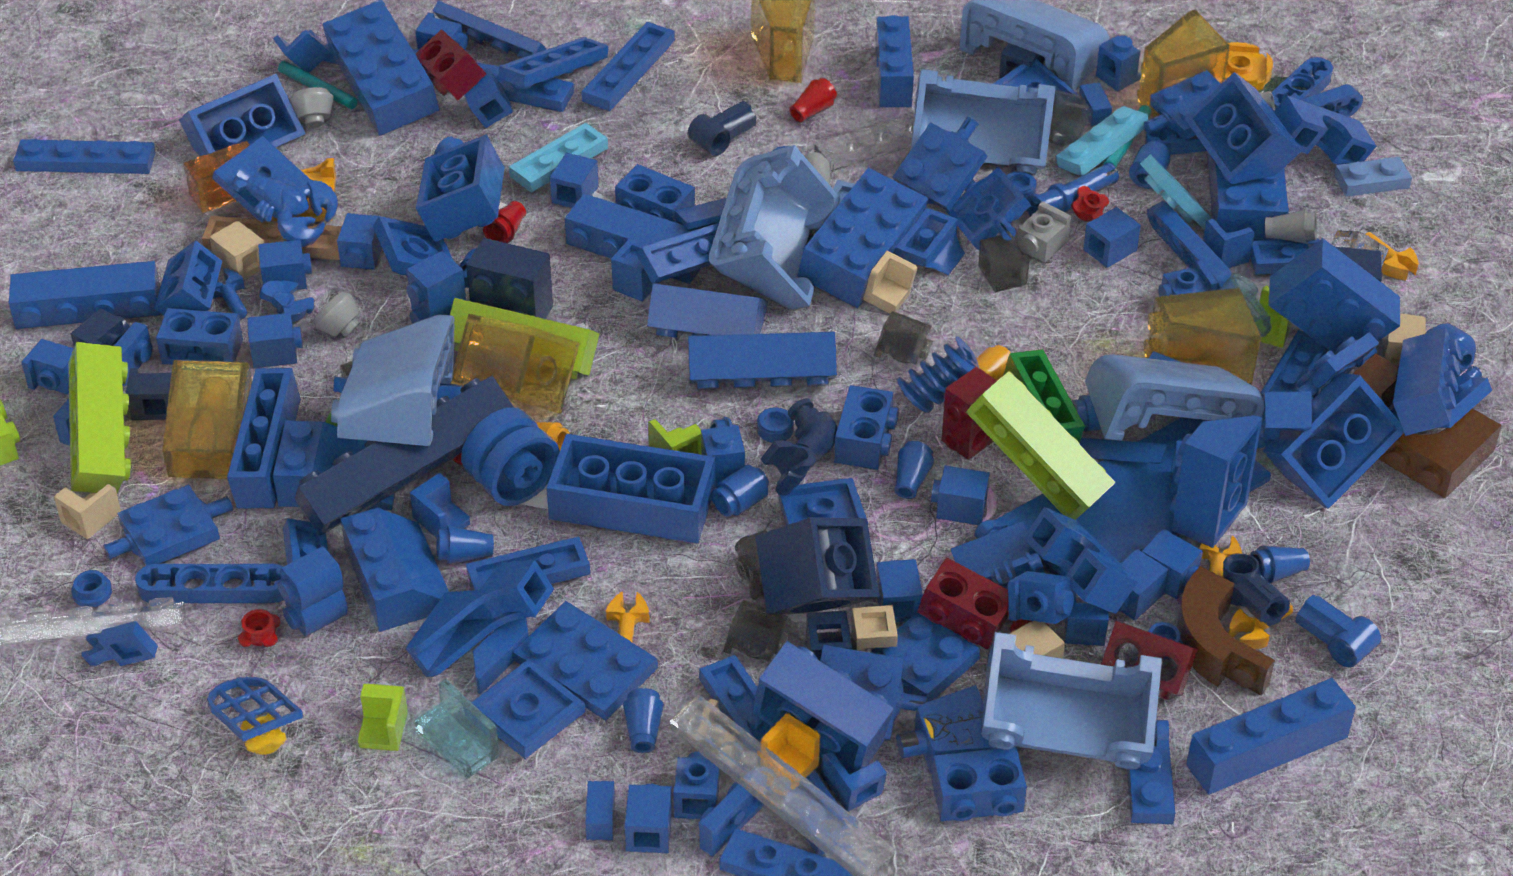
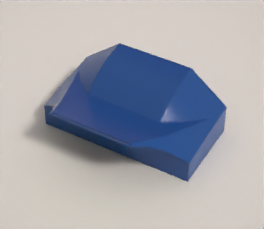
M926 208L896 246L895 255L913 264L932 268L950 275L965 254L957 238L958 219Z

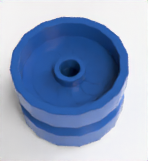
M503 408L488 415L471 431L462 448L461 462L465 471L476 482L482 484L484 490L496 502L503 506H517L532 499L547 486L560 450L557 443L545 431L538 428L537 423L527 413L519 408Z

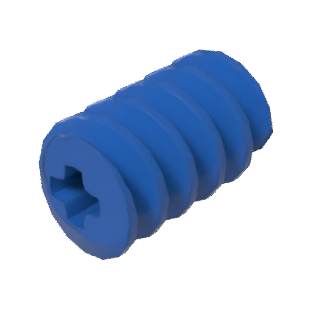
M958 336L955 337L958 345L957 349H954L948 343L944 344L946 357L943 358L937 352L931 354L935 363L933 366L924 360L920 362L923 371L921 375L911 368L908 371L911 382L908 383L902 377L897 378V383L906 398L923 412L929 413L934 409V403L941 405L944 402L946 387L976 366L980 368L970 347Z

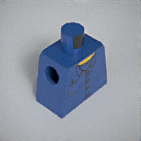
M970 686L919 705L916 708L915 731L900 733L896 736L901 758L923 755L930 774H932L934 755L997 749L990 746L989 740L982 737L981 734L984 703L977 686Z

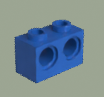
M637 164L615 186V203L676 222L675 210L695 205V187Z
M196 240L168 260L154 309L163 316H165L167 308L208 311L211 307L222 260Z
M167 308L156 340L162 364L233 370L243 337L239 315L236 313Z
M854 385L849 386L835 436L834 463L875 470L879 469L882 455L889 456L892 434H889L888 431L889 429L895 430L898 421L899 408L893 407L894 392Z
M1017 747L934 755L931 781L940 821H967L977 817L995 815L1004 817L1024 812L1027 785Z

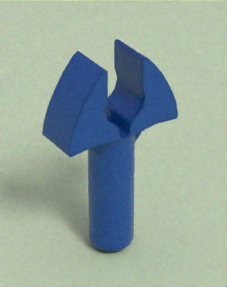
M222 268L226 284L217 282L213 299L223 297L230 311L238 314L239 319H243L247 315V309L236 291L245 289L244 279L239 273Z

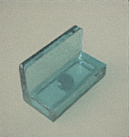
M444 679L438 683L441 703L415 719V728L426 741L468 779L500 757L497 727L448 680Z

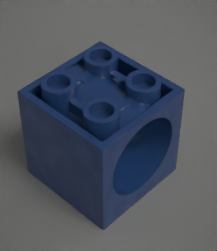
M809 517L755 536L767 614L830 612L880 597L867 518Z

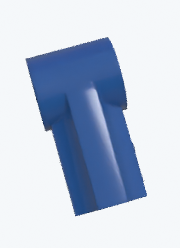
M1314 594L1310 596L1297 613L1295 622L1326 643L1330 655L1337 663L1344 667H1354L1381 643L1380 631L1370 619L1363 616H1357L1352 619L1320 596H1315Z

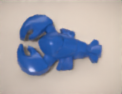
M249 166L246 169L241 167L234 178L235 184L233 188L235 190L242 191L247 189L251 195L260 201L254 211L267 222L272 220V216L277 218L278 230L282 238L286 241L301 240L302 247L315 243L322 235L325 223L322 222L317 227L311 229L308 226H312L315 223V218L296 216L307 211L310 203L312 211L317 216L322 213L321 207L326 210L324 221L329 222L335 216L338 208L336 194L330 186L322 181H309L304 186L295 187L296 185L292 180L280 176L276 180L259 176L255 177L254 168Z

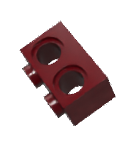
M442 29L415 53L434 87L443 96L450 93L457 101L486 75L470 54Z
M977 366L945 388L941 441L949 449L956 451L967 460L994 442L966 413L973 403L997 382V380Z
M946 557L925 588L917 612L927 617L930 621L961 635L967 641L988 650L992 644L995 632H1000L1009 617L1008 589Z
M1116 621L1101 665L1114 667L1116 660H1119L1120 649L1130 643L1138 650V660L1130 667L1139 664L1141 655L1162 659L1170 657L1176 662L1177 673L1169 681L1160 678L1158 697L1170 700L1172 693L1183 695L1198 649Z

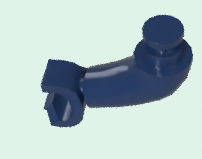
M809 398L797 401L788 410L791 420H795L794 424L797 427L795 437L798 441L795 444L784 440L774 441L760 458L764 465H774L779 470L781 477L777 481L775 489L779 495L790 494L804 479L810 468L835 445V436L838 428L836 422L828 412H819L817 408H813L814 404Z

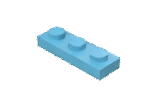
M1120 107L1056 156L1057 166L1079 176H1084L1145 129L1144 121H1148V114L1129 107Z
M584 123L510 165L509 175L532 193L550 182V176L566 152L592 158L608 149V138L589 124Z
M1151 154L1140 163L1149 174L1145 181L1156 193H1160L1163 199L1188 224L1195 220L1204 229L1206 221L1213 219L1199 202Z

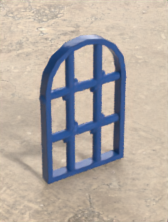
M241 677L225 681L211 690L207 698L211 713L242 741L303 718L302 710L273 684L263 678ZM248 686H257L261 688L253 691ZM240 687L245 694L233 699L225 691ZM270 692L278 701L268 704L260 696ZM218 696L224 699V702L215 705L213 703ZM253 699L260 707L247 712L240 706V703ZM284 705L291 713L281 716L275 710ZM233 707L239 713V716L230 719L221 710ZM268 712L274 718L271 721L260 724L255 719V716ZM247 720L253 728L243 731L236 724Z

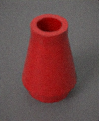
M825 78L814 79L796 102L789 107V112L796 121L802 123L807 118L833 106L834 100L837 98V91L829 80Z
M511 201L507 206L499 209L498 218L491 224L483 227L485 237L504 243L511 242L522 219L526 216V209L523 204L518 201Z

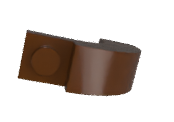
M1199 566L1185 586L1177 628L1181 634L1180 640H1182L1183 644L1198 649L1192 667L1204 679L1217 687L1227 677L1239 686L1248 688L1262 696L1270 685L1275 659L1236 640L1225 631L1220 621L1230 609L1235 583Z

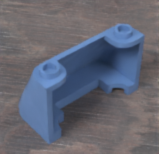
M970 0L962 10L959 50L974 55L980 49L981 44L988 48L995 38L1046 57L1045 67L1050 71L1053 70L1064 83L1075 91L1097 67L1099 45L1110 39L1108 32L1098 23L1038 0Z
M921 69L917 83L910 151L930 122L946 131L957 132L968 116L979 124L968 141L970 144L985 151L988 156L984 162L985 164L1016 167V171L1026 172L1030 175H1036L1037 170L1045 168L1056 86L1039 84L1038 89L1029 88L1028 92H1026L1027 85L1013 87L953 79L954 76L947 75L945 81H942V77L938 76V71Z
M795 145L746 159L735 171L710 250V264L719 273L790 310L810 306L814 286L805 277L797 278L802 253L810 230L819 228L824 224L838 206L840 196Z
M438 314L365 340L360 348L354 349L352 369L341 393L340 400L334 399L332 403L331 421L332 423H337V438L422 446L431 445L433 439L432 414H436L437 392L440 383L451 384L453 378L454 316Z
M1111 354L1095 360L1085 379L1104 439L1122 441L1125 429L1135 424H1138L1139 428H1146L1152 414L1212 421L1251 415L1261 417L1265 408L1263 398L1256 387L1225 369L1216 366Z
M995 632L987 659L981 730L982 737L989 740L990 746L999 749H1011L1014 746L1112 761L1115 762L1116 766L1124 769H1137L1140 767V764L1150 760L1154 748L1162 658L1141 655L1139 664L1134 667L1124 668L1125 660L1118 659L1114 667L1033 654L1034 646L1026 645L1024 651L1016 647V635Z

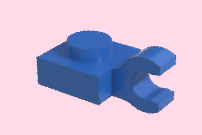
M134 621L89 634L86 640L93 649L83 651L81 656L90 666H97L112 659L120 666L155 658L158 645L139 623Z

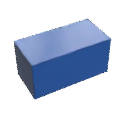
M1100 82L1080 85L1079 95L1081 97L1079 104L1090 126H1096L1112 114L1113 107Z
M588 781L585 822L586 840H613L614 781Z

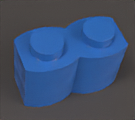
M324 546L280 569L281 581L278 582V589L286 603V608L282 611L291 629L295 630L298 628L306 637L347 615L348 607L342 590V573L338 562Z

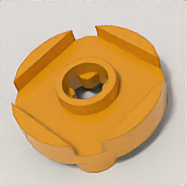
M1232 42L1224 44L1221 51L1215 53L1214 49L1210 52L1207 61V71L1221 84L1235 72L1261 93L1264 90V85L1271 79L1273 60L1268 53L1266 57L1259 53L1260 47L1249 43Z

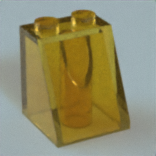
M751 0V34L769 79L802 83L814 40L815 0Z
M1196 10L1189 11L1144 49L1137 98L1140 105H1146L1152 109L1151 115L1153 117H1157L1159 114L1150 104V95L1206 70L1221 84L1224 82L1230 45Z
M1240 288L1155 297L1153 312L1148 314L1150 333L1149 339L1144 340L1145 358H1149L1152 352L1155 351L1183 363L1220 367L1252 385L1261 336Z
M468 314L453 369L451 384L464 386L475 378L483 381L493 375L510 402L561 414L580 343L535 327Z
M174 360L162 449L168 477L227 479L252 384L249 362Z

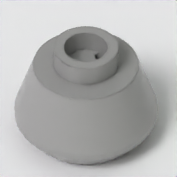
M312 87L298 90L292 94L290 98L291 105L300 123H305L306 127H320L330 117L334 97L327 89Z
M341 291L332 298L315 316V328L333 337H337L341 333L346 338L361 323L356 318L360 311L352 294Z

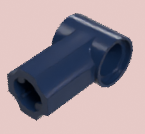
M741 101L713 117L707 114L698 115L690 123L687 134L693 142L708 153L718 156L729 147L731 139L756 126V115L748 103Z
M1233 554L1225 558L1223 561V578L1235 583L1231 605L1244 606L1260 622H1264L1267 626L1280 623L1282 617L1289 611L1290 600L1259 574V562L1257 559L1247 554Z

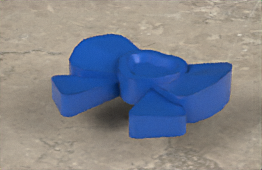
M272 280L261 287L259 297L271 302L277 308L278 314L291 313L292 322L302 319L306 313H312L314 308L313 297L294 301L292 293L297 290L298 283Z

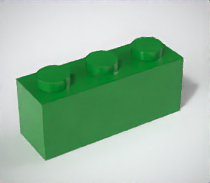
M1044 350L1009 353L1003 376L1010 371L1080 444L1085 425Z

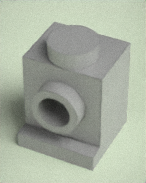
M1042 201L1038 205V210L1018 228L1016 249L1043 263L1047 262L1068 242L1071 215Z

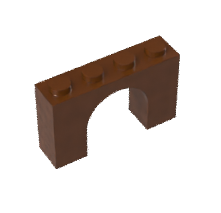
M1375 353L1353 374L1361 375L1387 407L1393 404L1399 366ZM1472 408L1451 428H1446L1441 432L1426 435L1411 434L1407 436L1403 433L1379 460L1423 485L1425 488L1446 498L1494 452L1502 425Z

